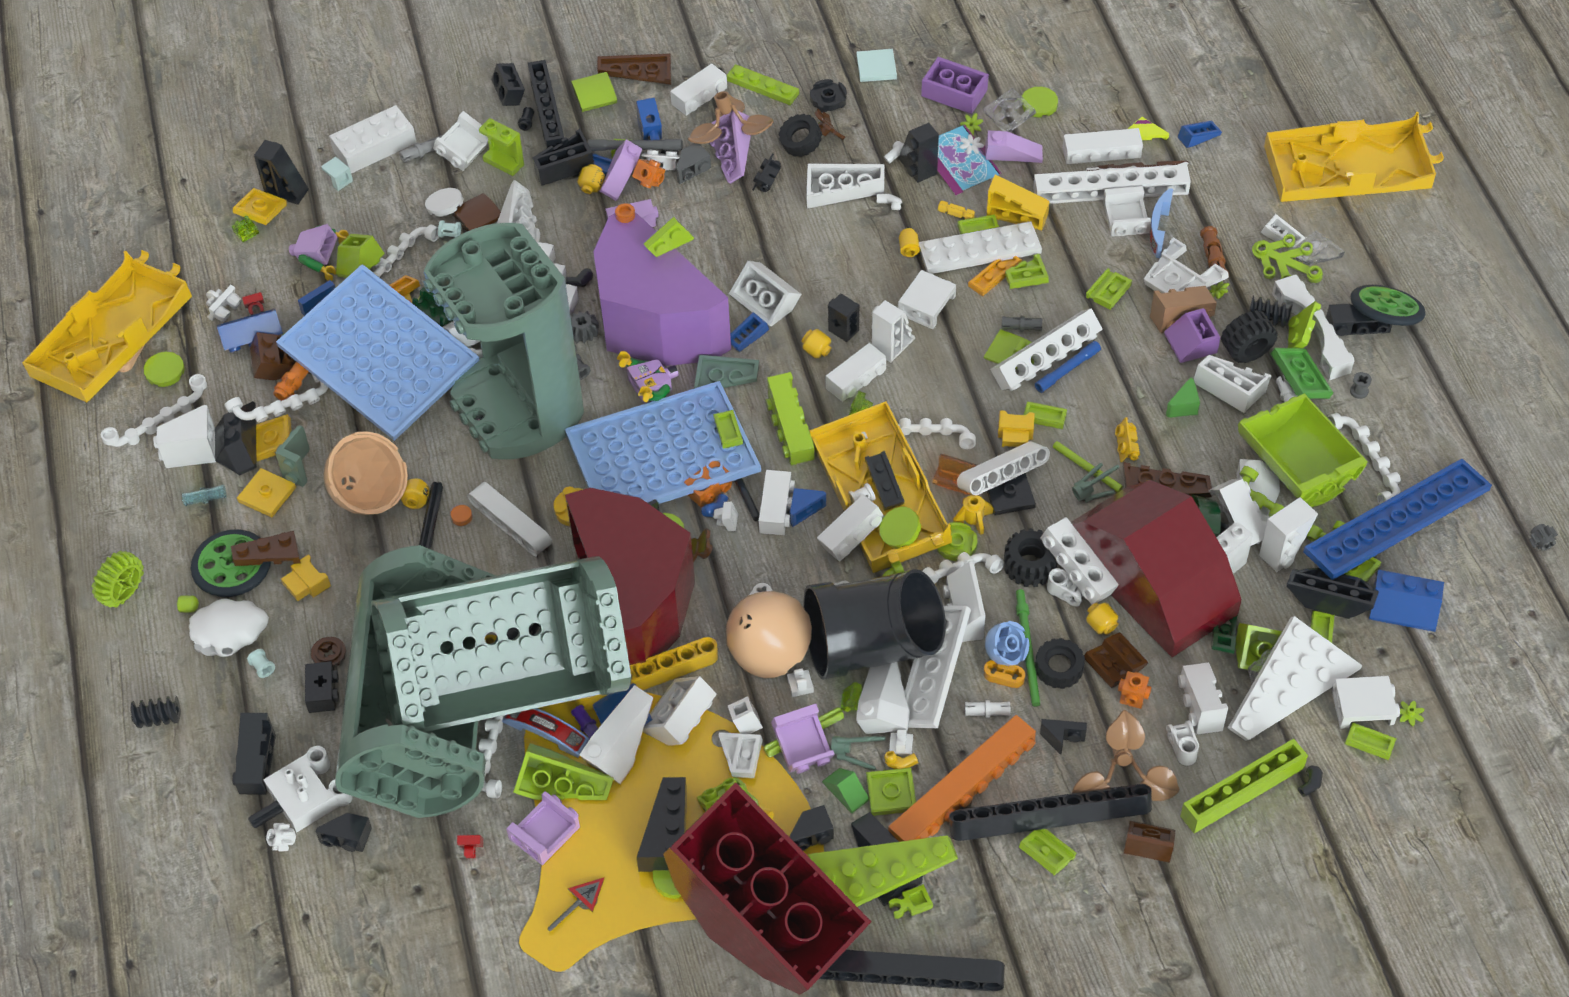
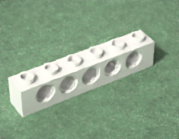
M1092 308L1083 310L990 370L1001 390L1010 389V391H1013L1021 386L1020 382L1023 380L1028 381L1036 377L1037 371H1044L1052 366L1051 362L1054 360L1060 361L1067 357L1066 353L1071 350L1073 352L1081 348L1082 342H1089L1097 337L1096 333L1103 329ZM1046 347L1049 349V355L1046 352ZM1031 357L1034 359V364L1031 363ZM1015 367L1019 370L1018 375L1015 372Z

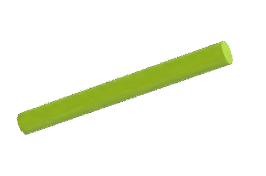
M1056 441L1053 448L1087 472H1090L1095 467L1060 442ZM1098 470L1093 476L1098 477L1104 472ZM1109 476L1100 480L1116 492H1120L1123 489L1120 483Z

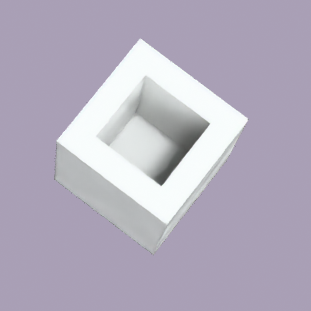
M748 696L728 705L732 720L740 734H751L763 728L758 713Z

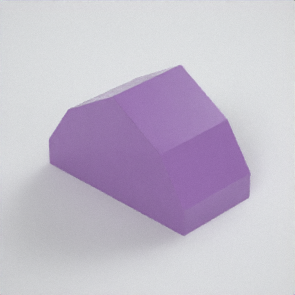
M636 212L634 220L628 223L619 222L615 217V213L609 216L593 252L607 351L617 354L625 351L630 357L644 361L659 360L663 366L698 363L699 355L722 356L730 351L731 335L728 297L676 249L658 257L653 255L645 247L644 243L657 231Z

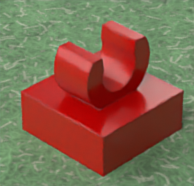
M261 292L242 297L244 306L248 308L250 315H254L252 309L255 306L259 307L261 312H264L262 305L264 299Z
M457 835V845L460 848L464 847V857L476 858V847H483V837L481 835Z

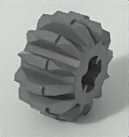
M580 310L578 314L572 313L571 324L576 344L580 341L584 344L587 340L593 341V337L598 336L599 322L596 320L595 315H590L588 311L582 313Z

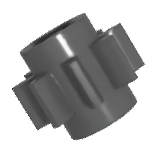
M1539 524L1531 530L1529 541L1533 548L1537 547L1545 551L1556 544L1555 537L1558 534L1553 526L1549 527V525Z

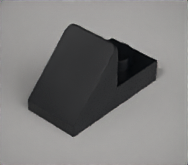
M1041 720L1040 735L1059 754L1062 755L1063 740L1074 743L1079 741L1085 742L1086 722Z

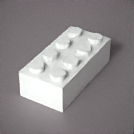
M396 105L329 135L333 152L340 161L350 168L351 173L417 143L413 126Z

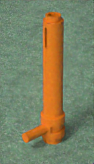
M296 361L290 371L285 372L282 376V381L278 382L274 387V396L282 401L294 395V391L301 387L302 381L309 371Z

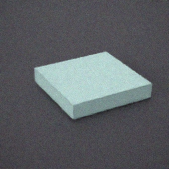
M893 49L856 52L860 82L897 79Z

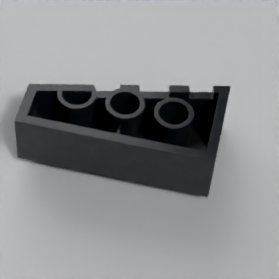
M686 777L662 778L637 854L638 872L669 870L663 854L686 832Z

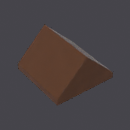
M1130 821L1124 853L1170 863L1176 830Z

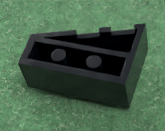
M926 123L908 132L898 158L907 169L909 176L913 177L917 183L937 175L939 134L930 123Z
M580 128L575 131V135L570 138H563L561 143L554 148L550 146L532 157L535 174L541 186L580 174L583 167L590 164L594 165L592 151Z
M264 140L254 154L264 192L299 205L309 190L308 186L282 144Z
M240 713L236 772L233 773L232 778L233 785L236 786L239 794L266 795L267 793L263 779L270 775L276 739L268 713Z

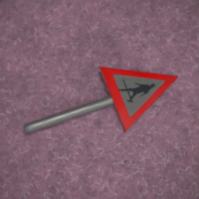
M605 877L568 888L578 900L548 927V930L552 931L581 903L593 912Z

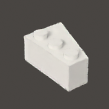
M885 300L872 311L871 341L872 345L886 356V360L891 363L915 339V336L911 334L912 329L907 325L909 322L905 312Z
M1208 355L1198 364L1194 381L1199 387L1243 413L1266 393L1271 378L1270 374L1265 373L1263 376L1253 373L1251 368L1246 367L1244 370L1233 366V362Z
M1231 479L1209 490L1210 494H1216L1220 501V512H1225L1229 526L1239 522L1253 533L1250 546L1263 541L1267 524L1264 520L1261 521L1258 514L1260 512L1259 506L1256 501H1252L1249 494L1251 489L1246 481H1243V479Z
M1299 497L1268 518L1259 556L1276 572L1290 567L1318 513Z

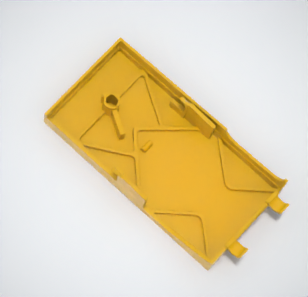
M1416 112L1412 118L1407 120L1374 125L1366 124L1363 119L1337 121V123L1267 132L1264 144L1280 202L1430 189L1433 186L1436 175L1433 164L1440 163L1444 159L1442 152L1436 156L1429 153L1423 133L1430 132L1433 126L1431 122L1427 125L1419 124V112Z
M141 250V256L133 259L127 251H124L123 263L97 292L93 293L89 290L79 301L72 305L66 316L22 362L29 376L88 403L192 297L186 281L176 277L180 272V265L172 263V269L164 272L144 264L149 258L148 252Z
M887 401L809 430L814 449L844 511L852 505L848 492H854L868 483L876 498L872 502L879 507L884 516L894 508L907 507L912 509L920 518V533L909 546L905 545L896 549L887 545L879 534L880 525L859 543L873 573L891 567V564L895 562H904L952 543L950 523L947 524L930 491L927 479ZM861 432H865L868 439H865V435ZM882 451H885L905 501L903 505L885 511L865 462V457L880 454Z

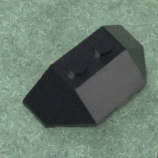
M252 401L243 405L241 410L244 412L253 411L256 408V403ZM228 412L223 415L215 427V461L238 475L257 468L256 419L246 421L238 418L233 412Z
M1320 568L1293 569L1286 586L1305 608L1347 619L1373 609L1379 595V591L1373 589L1362 578L1342 574L1332 580Z

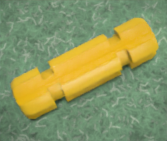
M941 200L938 205L939 212H948L947 214L961 219L964 217V220L975 217L974 210H965V207L953 203L949 205V202Z

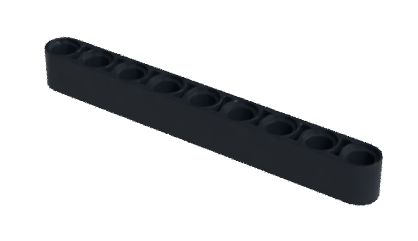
M1135 784L955 810L949 815L950 836L954 840L964 841L1144 815L1152 810V790L1146 784Z
M845 950L819 979L1001 991L1004 988L1005 965L1001 961L988 959Z

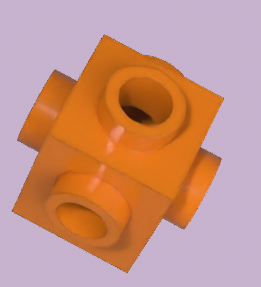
M639 159L632 177L641 181L640 184L644 187H659L664 180L666 169L660 167L661 163L655 160Z
M1127 671L1126 678H1121L1118 691L1121 692L1120 703L1141 709L1144 699L1148 700L1152 687L1148 686L1149 677L1138 672Z

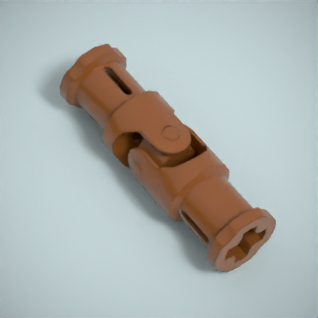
M1213 226L1204 227L1200 231V236L1204 240L1203 247L1208 259V266L1212 267L1214 264H1217L1225 269L1226 261L1223 256L1220 240L1217 239V228Z

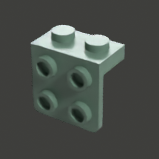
M300 425L290 432L289 437L283 444L279 445L275 454L282 477L304 487L308 480L302 459L307 455L310 448L304 427Z

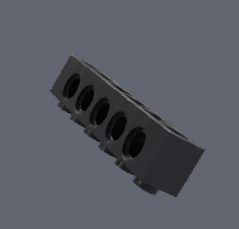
M546 60L528 62L529 78L546 149L550 146L554 148L561 143L564 133Z

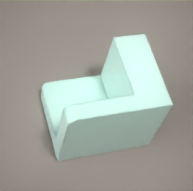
M337 157L321 166L322 170L331 177L333 187L337 191L353 181L350 168Z

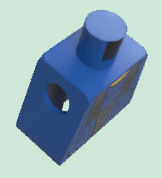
M655 97L636 101L637 122L643 140H661L662 125Z

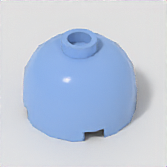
M1012 621L994 625L985 638V649L989 658L997 664L1006 666L1017 665L1026 659L1029 652V639L1025 638L1024 628L1017 622Z

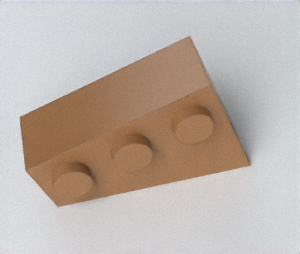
M1206 286L1188 287L1184 291L1178 292L1175 289H1169L1168 293H1161L1158 290L1154 291L1150 318L1162 334L1185 313L1204 308L1209 318L1214 316L1217 302Z

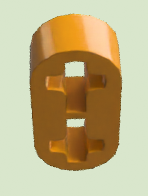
M993 660L986 662L984 665V677L989 682L1011 688H1019L1025 682V671L1022 667L1017 665H1000ZM993 668H994V669H997V671L995 672V674H992V673H991V671L993 670ZM1014 674H1017V675H1018V677L1016 678V680H1015V679H1012V677L1014 676Z

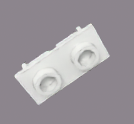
M647 150V152L642 154V157H646L643 160L650 161L652 159L663 163V168L666 170L677 171L680 155H677V151H666V154L658 153V150Z

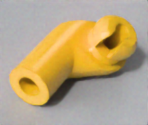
M888 751L884 755L885 764L893 769L910 768L919 763L914 753L904 758L897 756L894 751Z

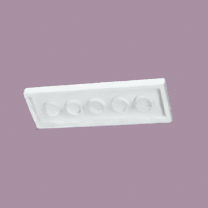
M1031 221L919 242L920 254L926 272L932 274L988 264L998 259H1001V261L1010 260L1014 256L1020 258L1042 254V247Z
M967 605L944 606L946 632L942 647L934 655L915 658L905 689V697L910 709L908 728H938L971 612Z

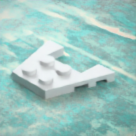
M1173 237L1169 242V247L1161 253L1162 257L1160 260L1154 263L1145 276L1144 283L1154 291L1159 290L1161 293H1168L1169 289H1175L1178 292L1184 291L1188 287H1209L1227 279L1229 276L1228 271L1217 264H1214L1203 274L1199 275L1178 262L1176 259L1185 253L1187 249L1185 244Z

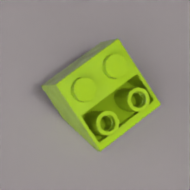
M350 234L338 246L336 275L338 277L347 278L362 264L370 269L380 262V258L385 253L373 236Z

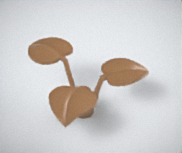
M722 91L714 96L717 105L715 109L716 123L699 125L692 131L688 140L697 144H706L716 140L722 133L721 129L718 128L720 117L729 114L732 110L741 123L744 124L742 132L747 135L759 134L768 129L774 122L773 119L765 115H752L747 121L744 120L739 112H743L745 109L744 103L733 98L728 92Z
M1123 710L1106 731V740L1110 747L1113 748L1114 755L1107 778L1104 780L1103 775L1098 771L1089 772L1078 780L1072 790V793L1111 788L1107 783L1111 780L1116 764L1119 766L1133 765L1139 776L1144 779L1140 784H1146L1151 787L1152 801L1170 799L1180 789L1174 772L1168 767L1154 766L1148 770L1147 775L1143 774L1135 759H1133L1131 749H1139L1143 745L1145 733L1140 722L1131 713Z

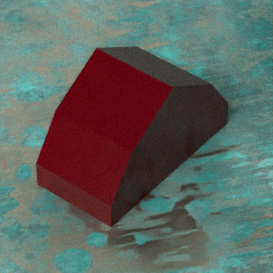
M1147 480L1124 488L1071 522L1119 584L1111 596L1172 658L1211 633L1214 627H1220L1239 614L1242 599L1227 554L1192 496L1155 481Z
M586 488L566 494L572 541L578 559L594 556L601 557L607 564L615 581L629 666L636 663H644L649 657L666 652L681 635L695 584L691 533L638 497L595 488Z
M736 782L663 854L675 888L708 937L762 978L799 995L808 991L872 922Z

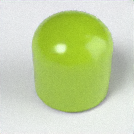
M180 595L178 597L177 608L180 613H193L198 609L199 601L197 597L193 595Z

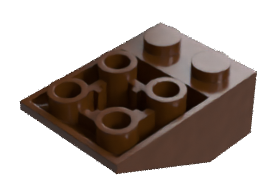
M256 333L250 346L254 378L279 380L296 363L292 357L277 346L276 341L282 335Z

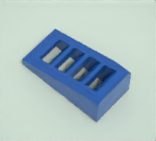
M1213 121L1181 126L1178 139L1186 148L1220 136L1222 131Z
M753 312L730 333L731 345L738 352L742 351L769 330L767 323ZM742 333L747 336L745 339L741 336ZM738 338L741 343L738 344L734 339Z

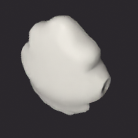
M220 599L209 606L200 608L190 617V639L194 641V648L197 652L203 653L206 656L218 655L220 657H227L257 640L259 634L267 627L269 617L264 610L258 608L249 600L233 601L230 599Z

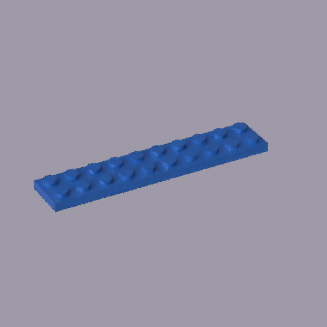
M1460 459L1306 545L1303 552L1328 577L1334 580L1490 491L1492 484L1464 459Z

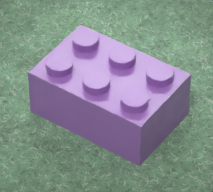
M938 57L922 79L921 96L972 114L988 90L989 74Z

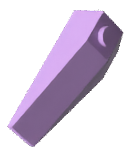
M733 110L729 114L720 117L718 128L721 129L722 133L716 140L710 142L711 146L716 150V157L722 163L721 168L728 183H732L744 176L751 135L742 132L744 124L741 123ZM739 112L742 118L747 121L749 115Z

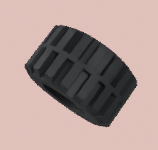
M1250 311L1240 315L1226 326V329L1222 332L1221 342L1235 362L1248 363L1266 354L1275 345L1278 333L1265 313L1262 311Z
M1029 528V531H1025L1023 529L1020 530L1019 534L1017 532L1012 534V538L1009 537L1004 552L1005 573L1009 574L1011 580L1015 579V583L1018 585L1021 583L1024 584V587H1029V585L1038 587V584L1044 585L1048 580L1050 571L1057 568L1056 558L1040 539L1043 535L1042 530L1034 531L1033 528ZM1035 555L1040 559L1029 561L1022 558V556Z

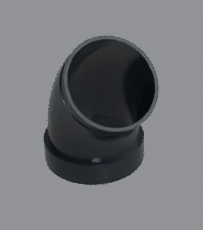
M913 569L840 585H834L832 582L811 584L805 588L803 608L810 617L812 627L809 652L814 668L822 680L846 676L848 671L934 655L943 645L946 619L942 599L933 581L921 570Z

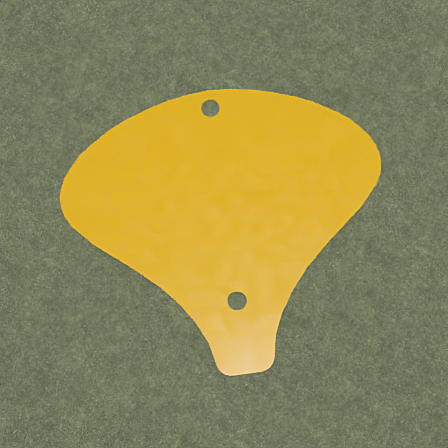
M646 692L653 697L649 711L651 713L662 696ZM575 700L538 708L565 721L581 732V726L571 714V711L576 707ZM595 710L586 711L592 719L596 720V726L599 728L601 723ZM706 710L700 717L699 724L693 727L688 734L689 738L681 745H667L642 732L633 767L621 784L613 780L607 800H579L578 798H564V800H561L566 808L571 807L578 813L580 828L541 866L539 891L534 909L519 938L520 947L526 954L548 969L561 972L572 967L588 952L612 939L665 923L696 920V917L682 897L672 899L663 896L657 891L653 882V872H638L637 854L663 777H686V831L705 813L697 797L702 795L707 789L719 786L726 779L734 778L731 775L723 747L715 746L712 742V735L719 730L740 734L733 722ZM525 729V754L531 743L555 751L599 771L584 761L581 756L577 758L559 749L558 744ZM761 745L755 777L737 778L745 783L748 792L757 799L760 807L773 811V821L790 836L802 812L811 808L795 781L774 756L768 757L766 755L764 746ZM534 800L535 807H536L542 800ZM813 845L803 852L807 856L812 853L824 852V845ZM605 877L593 912L577 906L552 931L548 930V927L577 901V898L568 888Z

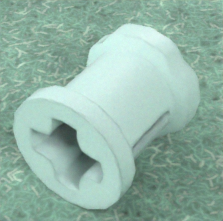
M441 220L438 227L439 238L461 235V223H445V221Z
M257 649L247 657L249 665L254 666L260 678L268 677L274 672L275 664L266 658L263 649Z

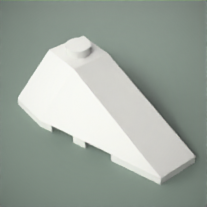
M898 662L870 667L858 702L857 723L865 734L895 732L897 729L908 730L910 709L906 701L905 690L902 686Z
M634 685L590 738L579 754L581 758L602 773L613 777L614 781L621 784L634 765L638 745H640L642 731L648 718L653 697Z

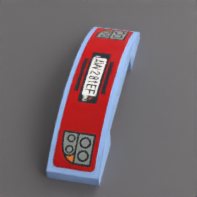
M1172 188L1165 191L1159 198L1151 218L1150 244L1155 257L1159 259L1161 257L1165 231L1158 230L1161 215L1169 216L1173 194Z
M537 708L507 714L502 720L503 723L519 731H522L524 728L558 744L560 750L577 758L589 741L586 735L570 724Z

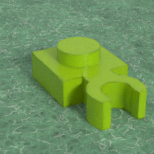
M924 884L902 892L903 899L894 898L888 904L889 908L895 906L900 908L898 911L893 912L894 919L901 918L907 911H909L911 916L933 908V903Z

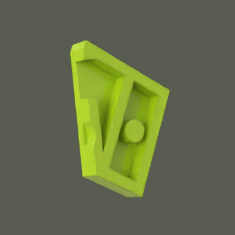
M673 217L651 236L644 245L653 255L658 257L692 241L694 236Z
M1035 254L1033 260L1029 262L1024 260L1017 266L1005 271V277L1010 289L1049 283V276L1040 254Z
M1314 301L1297 315L1291 317L1288 323V348H1304L1308 345L1316 322L1312 318L1314 312L1320 310L1321 304Z

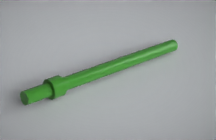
M1019 589L1016 591V614L1019 616L1020 625L1025 630L1023 632L1025 638L1029 639V652L1025 662L1031 704L1033 707L1040 706V697L1028 615L1030 614L1029 605L1026 603L1024 590Z

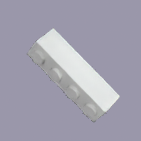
M1139 128L1065 134L1062 148L1066 164L1141 158L1143 143Z

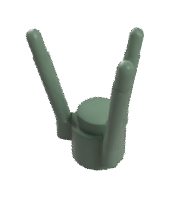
M1099 463L1080 481L1074 483L1072 491L1077 500L1080 502L1084 500L1085 503H1088L1093 499L1114 494L1115 491L1110 490L1092 495L1094 492L1092 485L1119 469L1120 466L1116 465L1090 482L1087 481L1103 466L1102 463Z
M833 736L831 750L837 754V760H845L864 768L876 770L875 766L846 756V753H850L851 743L884 741L886 737L847 738Z

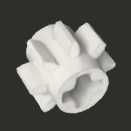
M274 823V829H269L267 832V843L269 846H272V850L288 851V845H293L295 842V831L290 828V824Z

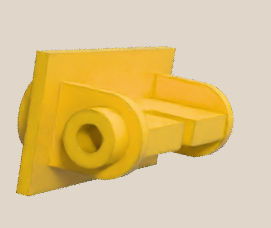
M1127 417L1115 429L1120 462H1123L1126 457L1135 461L1140 456L1139 445L1135 443L1138 440L1137 429L1133 423H1128Z

